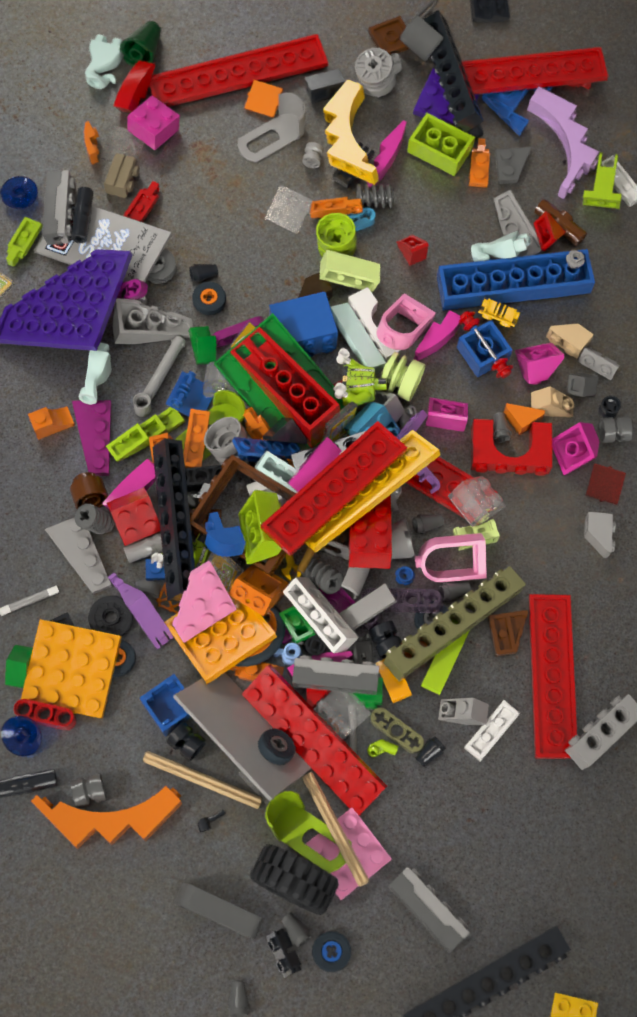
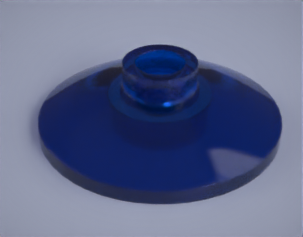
M15 176L8 179L2 185L0 195L6 206L12 209H24L35 202L38 196V189L35 182L30 178Z
M11 717L3 724L1 729V739L4 746L17 756L32 755L41 745V731L38 725L28 717Z

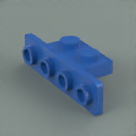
M234 437L232 440L238 452V457L245 462H258L266 451L283 459H292V454L301 451L296 443L239 437Z

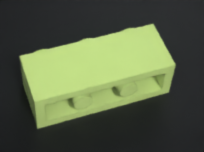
M326 250L320 261V279L360 290L368 287L373 293L380 282V264Z

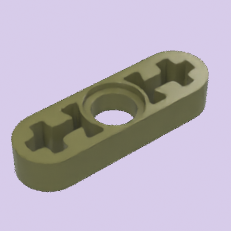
M377 708L372 712L370 721L375 728L409 753L415 754L420 752L424 745V740L420 734L384 708ZM376 714H384L383 719L386 722H389L390 719L393 720L389 724L387 730L384 728L386 726V723H384L383 721H380L379 723L376 722ZM394 725H399L403 729V734L394 736L391 733V728ZM406 732L410 733L408 735L409 739L414 740L416 738L418 740L417 744L419 747L414 746L411 748V742L405 739V742L401 741L405 737Z

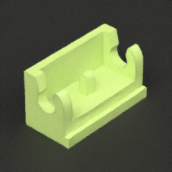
M494 519L480 523L477 526L471 525L462 528L455 527L453 529L454 536L482 533L486 545L496 543L500 536ZM472 545L457 546L458 551L472 548Z

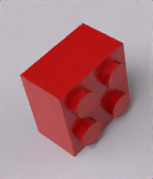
M144 487L107 502L109 511L125 546L160 531L159 520Z

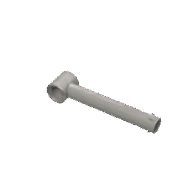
M175 336L171 340L172 343L145 390L143 393H138L134 396L133 406L137 416L146 417L151 413L152 399L182 347L185 348L186 341L182 337ZM141 403L147 404L144 407L138 406Z

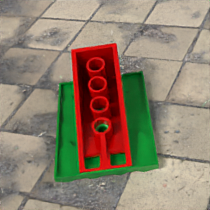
M273 313L214 362V366L218 369L219 373L234 388L242 400L255 410L257 416L262 415L270 428L282 417L294 420L307 439V444L296 443L301 451L317 447L326 437L331 435L332 428L354 410L351 405L343 406L342 398L337 399L335 397V386Z

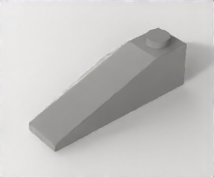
M116 299L112 326L114 344H141L172 340L175 336H180L183 339L190 338L189 329L193 327L192 318L171 311L167 313L158 310L156 306L152 305L149 307L143 305L141 301L135 299Z

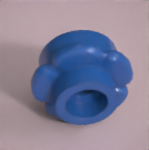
M408 566L398 568L395 572L396 581L399 584L410 585L415 578L414 571Z

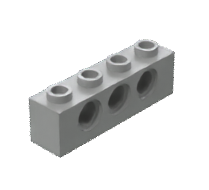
M629 694L623 697L619 695L610 702L612 706L608 710L606 708L596 715L598 719L594 723L591 721L582 729L584 731L583 734L580 736L577 734L568 742L570 746L565 751L581 770L590 767L637 722V703ZM615 713L620 716V721L616 719ZM601 726L606 729V734L602 732ZM587 739L592 742V748L588 745Z

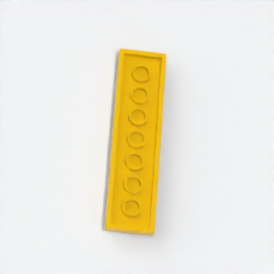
M414 430L410 431L400 439L407 446V451L305 544L315 553L439 457L440 450Z

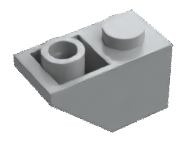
M588 512L585 517L584 537L603 558H608L611 552L615 550V540H612V533L615 532L616 522L613 521V514Z
M475 698L441 699L438 720L465 725H486L489 704Z

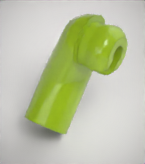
M379 739L368 746L367 752L370 757H377L384 752L395 756L399 746Z

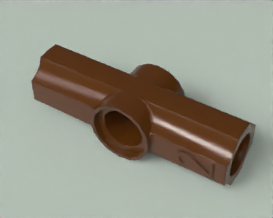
M546 199L542 200L535 208L534 212L538 216L549 212L566 231L563 236L575 246L580 245L587 236V232L573 222L572 216L567 211L558 210Z

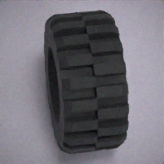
M267 844L262 848L250 873V879L259 886L290 903L318 915L326 913L339 886L338 879L328 873V871L272 844Z

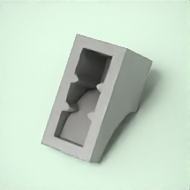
M376 390L373 402L384 405L393 420L397 422L405 410L396 394ZM369 402L364 403L360 406L364 408Z

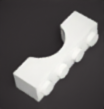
M367 287L349 296L348 304L385 362L391 358L394 352L400 353L399 359L406 355V350L389 348L378 339L376 334L377 327L372 320L373 314L377 311L378 302L370 289Z

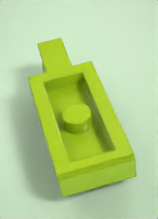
M24 217L8 244V256L6 257L8 265L15 267L19 258L23 259L43 228L42 223Z

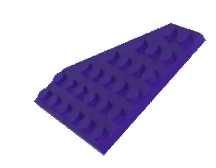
M96 249L90 253L91 256L82 262L78 260L67 267L68 271L60 276L56 274L45 281V285L38 290L32 289L21 296L22 300L16 304L10 303L7 305L0 318V343L97 351L131 262L132 253L122 250Z

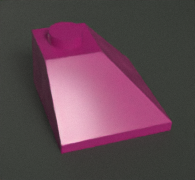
M551 342L515 350L523 378L533 385L548 380L564 359V354Z
M579 422L552 439V448L563 475L571 473L597 457L600 441L593 424Z

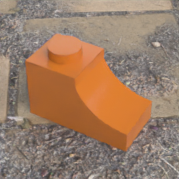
M68 406L59 409H47L45 407L28 414L38 440L75 426Z

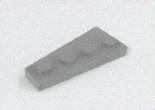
M509 190L495 197L494 205L503 236L519 231V235L529 233L531 244L528 245L527 250L520 251L517 257L545 253V251L541 250L537 234L512 192Z
M75 518L44 529L93 595L112 587L90 532L77 526Z

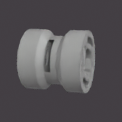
M309 142L306 144V154L303 156L302 163L309 168H318L321 164L320 156L323 154V146L315 142Z

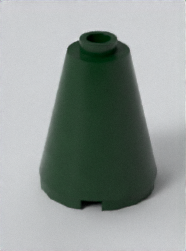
M147 21L120 44L119 50L124 55L123 59L131 67H134L138 61L153 63L161 34V28L156 22Z

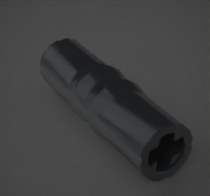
M80 187L77 193L71 234L72 241L76 243L87 242L94 193L88 187Z
M55 769L26 773L0 780V798L57 787Z

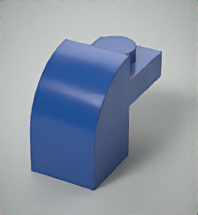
M218 512L210 513L208 522L205 523L207 532L205 545L212 553L223 557L242 555L246 542L240 526L223 528Z

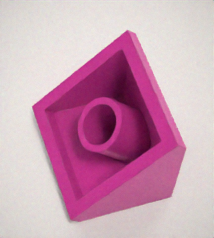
M430 398L426 426L464 432L468 420V403Z

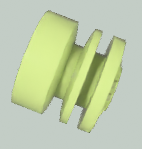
M394 352L386 362L381 378H387V386L390 384L388 393H392L398 387V397L410 402L419 386L426 365L413 359L409 366H406L407 356L403 355L398 362L400 353Z

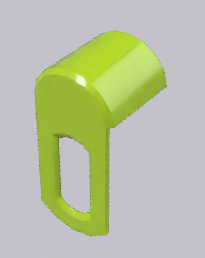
M220 390L214 393V407L209 410L210 418L208 425H212L224 417H234L243 426L245 419L243 414L246 407L242 398L229 390ZM187 429L175 439L182 441L183 453ZM206 446L203 461L212 454Z
M284 791L274 797L273 800H270L266 808L265 817L273 835L279 842L282 841L313 864L328 871V873L338 871L346 864L341 852H339L335 859L329 861L302 842L304 833L313 828L336 844L327 825L304 810L305 806L299 793Z

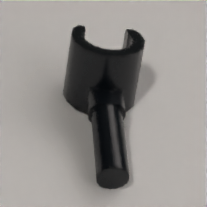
M222 809L212 816L201 818L198 822L199 831L205 832L210 830L209 822H213L223 816L225 811Z

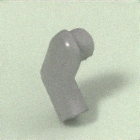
M395 53L391 56L395 74L402 70V59L399 54Z

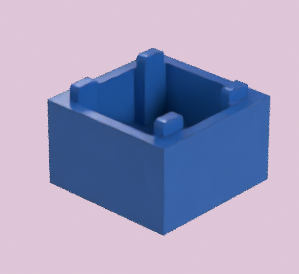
M175 674L139 698L164 736L174 731L180 723L187 722L192 718L173 698L176 693L185 689Z

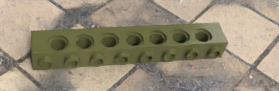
M510 566L505 570H498L493 575L494 578L490 581L488 579L484 580L478 586V590L475 592L473 590L469 591L460 603L456 601L448 608L449 611L444 614L443 612L437 614L431 624L425 623L414 636L408 635L403 639L402 645L390 648L386 652L387 656L383 663L400 682L521 593L526 585L525 582ZM496 586L501 587L503 591L498 590ZM481 597H485L488 602L483 601ZM466 608H470L473 613L468 612ZM450 619H455L458 624H454ZM435 630L441 631L443 635H438ZM419 641L425 642L428 646H422ZM403 653H409L412 658L405 657Z

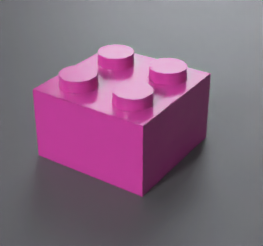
M153 96L127 116L128 131L153 150L159 148L179 131L180 115Z

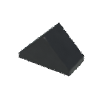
M282 417L263 435V440L307 444L306 437L292 418Z

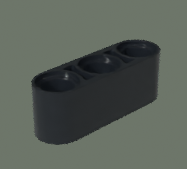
M222 465L185 468L187 492L192 490L200 491L204 483L210 484L213 477L221 472ZM200 476L206 477V480L201 482L198 481L197 478Z

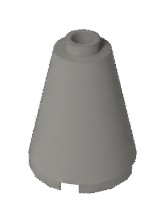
M406 518L391 525V559L413 558L417 556Z

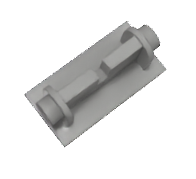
M585 347L577 362L611 380L620 366L617 364V361H613L606 356L602 357V354L592 349V347Z

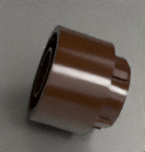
M84 472L77 475L70 486V492L76 509L84 504H92L101 508L104 506L102 503L108 497L103 479L92 472Z

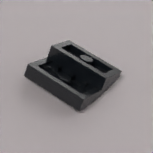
M470 0L472 22L497 23L509 21L508 0Z

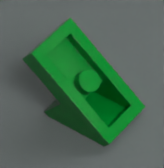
M209 326L190 327L189 335L196 364H214L216 361V336L210 335Z
M295 606L279 613L294 643L298 644L315 635L311 625Z

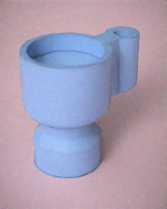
M289 643L284 649L279 647L273 656L282 657L285 666L289 667L294 664L295 658L302 656V651L296 643Z

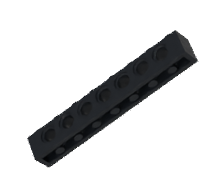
M437 10L423 19L443 37V40L432 52L430 58L436 64L434 69L437 75L440 76L439 83L441 87L445 89L443 92L444 97L450 103L448 108L451 114L454 115L452 120L457 128L460 127L464 132H467L484 122L447 20Z
M164 438L152 447L167 601L180 602L183 592L187 590L189 575L195 569L182 441Z
M554 926L406 1012L402 1017H424L429 1011L434 1013L435 1017H466L472 1013L471 1008L479 1005L481 1008L492 1002L490 997L498 994L500 997L511 990L509 986L515 982L519 986L530 979L528 975L536 971L539 974L549 968L547 966L549 962L554 960L558 963L567 958L566 952L571 949L559 928ZM541 945H545L549 949V956L547 958L542 957L539 953ZM522 956H527L531 961L528 969L523 968L520 964ZM504 967H508L512 972L509 980H505L501 975ZM485 978H489L493 983V988L490 991H486L482 987V981ZM466 989H470L474 994V999L470 1003L463 999V992ZM447 1000L452 1001L455 1005V1010L451 1014H447L443 1009V1005Z

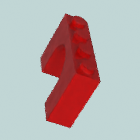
M473 419L471 426V470H476V472L480 473L495 471L499 474L515 472L518 475L535 473L538 476L550 473L552 469V423L532 422L529 429V451L520 457H508L501 454L494 445L493 420Z

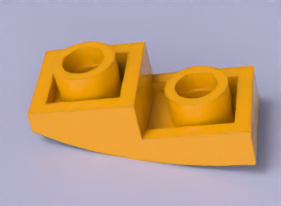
M385 659L375 663L376 666H379V673L381 678H383L393 703L412 695L406 679L404 678L399 682L383 663Z

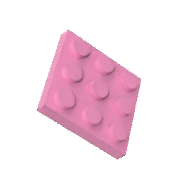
M353 808L337 819L347 839L352 842V848L368 879L392 860ZM320 833L306 843L307 846L329 861L335 859L340 852L337 844ZM347 863L338 871L330 873L338 879L339 886L335 894L340 901L359 887Z

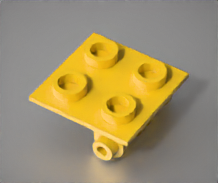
M490 298L488 300L484 299L483 307L478 312L482 314L483 318L488 320L496 319L500 321L501 325L509 328L517 324L520 312H517L518 309L508 306L506 313H504L507 306L504 305L502 312H500V302L495 310L498 302Z
M555 993L551 1017H596L599 1003Z

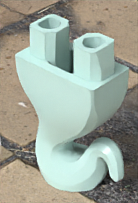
M99 34L95 40L91 39L89 50L92 61L85 71L86 81L90 86L102 89L109 82L116 84L113 74H105L103 76H99V74L110 71L121 63L123 58L122 51L120 52L119 50L122 43L121 39L114 38L112 43H107L106 37Z
M516 231L490 243L473 244L471 247L473 261L490 260L489 255L503 259L517 257L520 251L528 249V245L531 244L529 233L519 235V231Z
M100 343L97 351L89 352L85 387L81 388L79 393V399L86 404L92 405L97 402V386L103 384L112 371L108 344Z

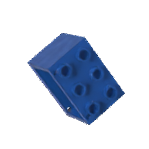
M326 292L269 305V316L273 313L309 357L322 352L330 353L337 349L338 330Z

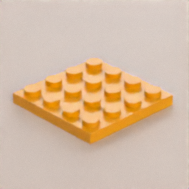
M235 580L233 581V583H232V585H231V587H230V589H229V591H228V594H229V592H230V590H231V588H232V586H233ZM231 596L230 598L237 610L186 642L181 640L173 626L174 618L177 617L178 613L164 622L206 684H209L277 637L261 614Z
M40 619L21 699L61 706L70 709L73 713L103 719L122 636Z

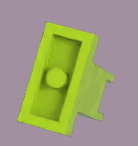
M600 152L594 191L584 190L583 205L620 209L622 194L613 193L618 154H615L614 167L601 166L603 153Z

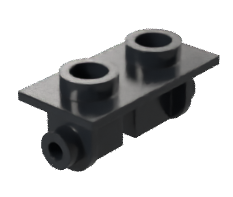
M281 928L267 935L268 948L274 954L277 961V969L283 974V977L286 978L300 971V965L302 964L296 951L287 952V949L293 946L287 931Z

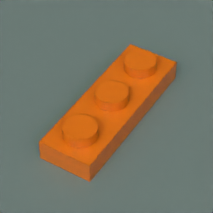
M190 410L183 453L185 468L202 467L205 449L204 436L208 430L209 411Z

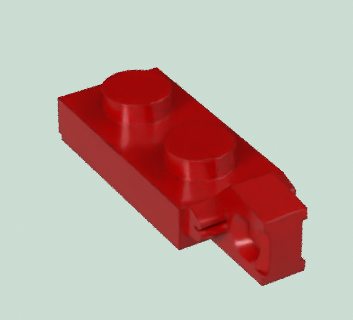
M152 181L148 189H140L123 216L143 223L158 201L159 183Z

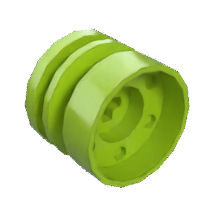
M331 213L319 220L316 226V237L321 257L324 256L326 250L353 256L357 248L356 229L353 220L342 213Z

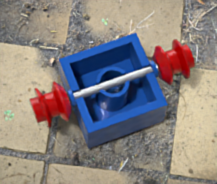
M464 312L460 316L459 324H465L463 330L470 332L462 335L458 340L457 349L477 377L490 370H497V378L502 377L503 379L508 377L512 373L511 370L513 368L512 365L506 364L510 360L513 351L492 320L478 327L480 319L474 318L475 312Z

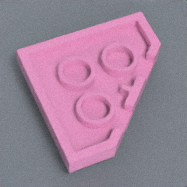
M210 561L191 571L187 590L183 592L179 604V613L174 618L173 626L183 642H186L237 610Z

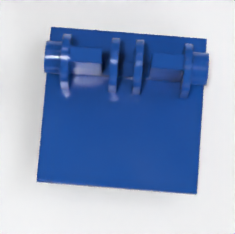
M182 371L165 404L189 417L191 409L206 411L217 389L196 379L194 372L189 371V373H185Z

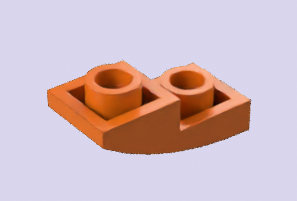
M87 121L84 126V139L89 160L93 165L98 163L97 155L99 150L97 148V138L99 135L96 128L92 127L90 122Z

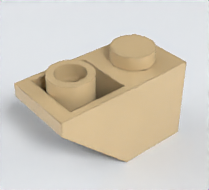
M580 324L551 326L546 337L551 343L561 347L566 354L577 359L582 354L584 348L590 344L594 334Z
M551 386L531 392V408L545 410L544 416L573 417V398Z

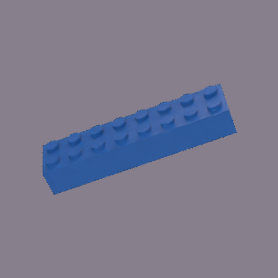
M588 249L577 250L584 254L585 262L576 269L569 267L567 264L566 256L570 251L439 266L437 283L442 310L482 306L484 299L488 300L489 298L497 301V304L499 302L502 304L589 294L593 289L595 280Z

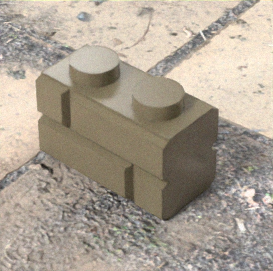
M119 153L115 154L104 183L107 194L127 198L128 193L133 191L134 176H138L140 170L135 157Z

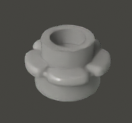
M577 250L570 251L566 256L568 266L574 269L579 268L584 264L585 256Z

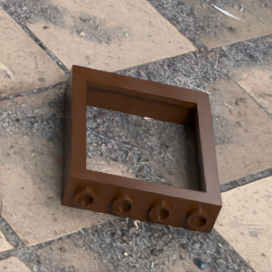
M231 455L230 458L224 460L219 475H215L211 480L209 490L201 495L198 507L190 512L191 527L207 536L205 525L202 523L237 470L277 493L287 501L296 493L236 456ZM282 549L278 555L268 558L266 563L259 561L252 565L272 577L287 553ZM243 550V554L238 556L246 560L245 551Z

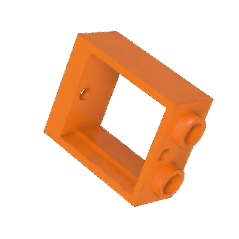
M251 565L236 578L229 596L264 616L282 599L283 591L287 588L289 582L275 574L271 577L254 565Z

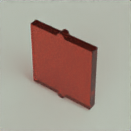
M594 464L586 496L599 499L600 502L606 501L617 505L626 473L612 469L611 466L605 467Z

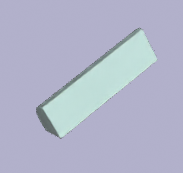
M344 303L331 306L335 324L360 364L366 367H373L375 374H379L386 362L350 305Z
M266 451L254 468L297 493L287 482L298 470Z

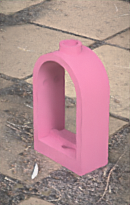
M404 293L383 314L376 331L377 337L389 348L406 350L431 326L436 312ZM397 313H400L419 326L411 333H399L390 328L387 323Z
M482 533L429 539L421 546L418 556H415L416 568H421L424 575L434 582L487 578L485 538ZM472 545L473 568L433 571L425 566L427 556L435 549Z

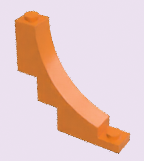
M165 786L147 801L115 812L80 810L61 801L51 809L54 805L45 796L41 799L38 795L31 802L79 849L96 831L111 845L130 827L147 841L182 805L180 800L182 796L173 787L170 790Z

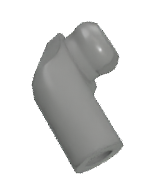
M413 405L404 409L405 412L399 418L402 429L409 419L417 413V409Z
M401 486L391 493V515L400 511L396 501L402 493Z

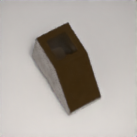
M320 272L305 278L298 298L326 292L329 301L332 298L333 289L329 281L320 279Z

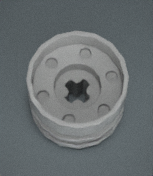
M381 48L367 49L358 56L355 62V71L360 85L363 86L364 93L371 97H381L388 94L396 84V74L391 56Z
M224 417L217 420L208 428L204 436L205 446L221 465L231 455L239 458L232 442L234 437L252 439L238 419L234 417Z

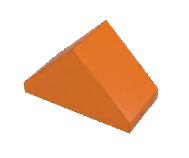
M506 403L503 413L516 432L521 435L530 429L532 422L542 421L545 410Z

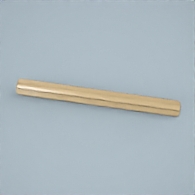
M147 751L144 755L143 761L149 765L256 809H259L261 806L262 798L150 751Z
M308 773L304 775L303 781L355 881L360 887L366 885L369 882L368 877L314 774Z

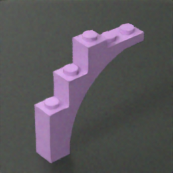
M538 87L530 99L528 111L543 119L555 131L563 144L567 156L568 173L560 186L558 196L564 199L567 193H572L576 185L574 183L576 179L580 180L583 174L588 175L591 169L594 170L596 168L599 152L585 145L588 139L586 136L588 128L574 122L577 116L575 114L577 106Z

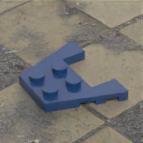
M553 86L542 88L550 92ZM529 89L483 94L482 100L511 129L521 136L529 120L514 111Z

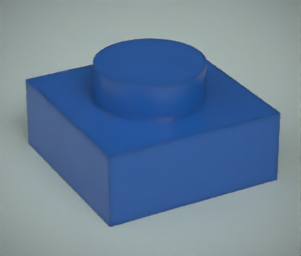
M146 559V581L165 580L164 562L163 567L159 569L157 568V561L152 564L151 559Z

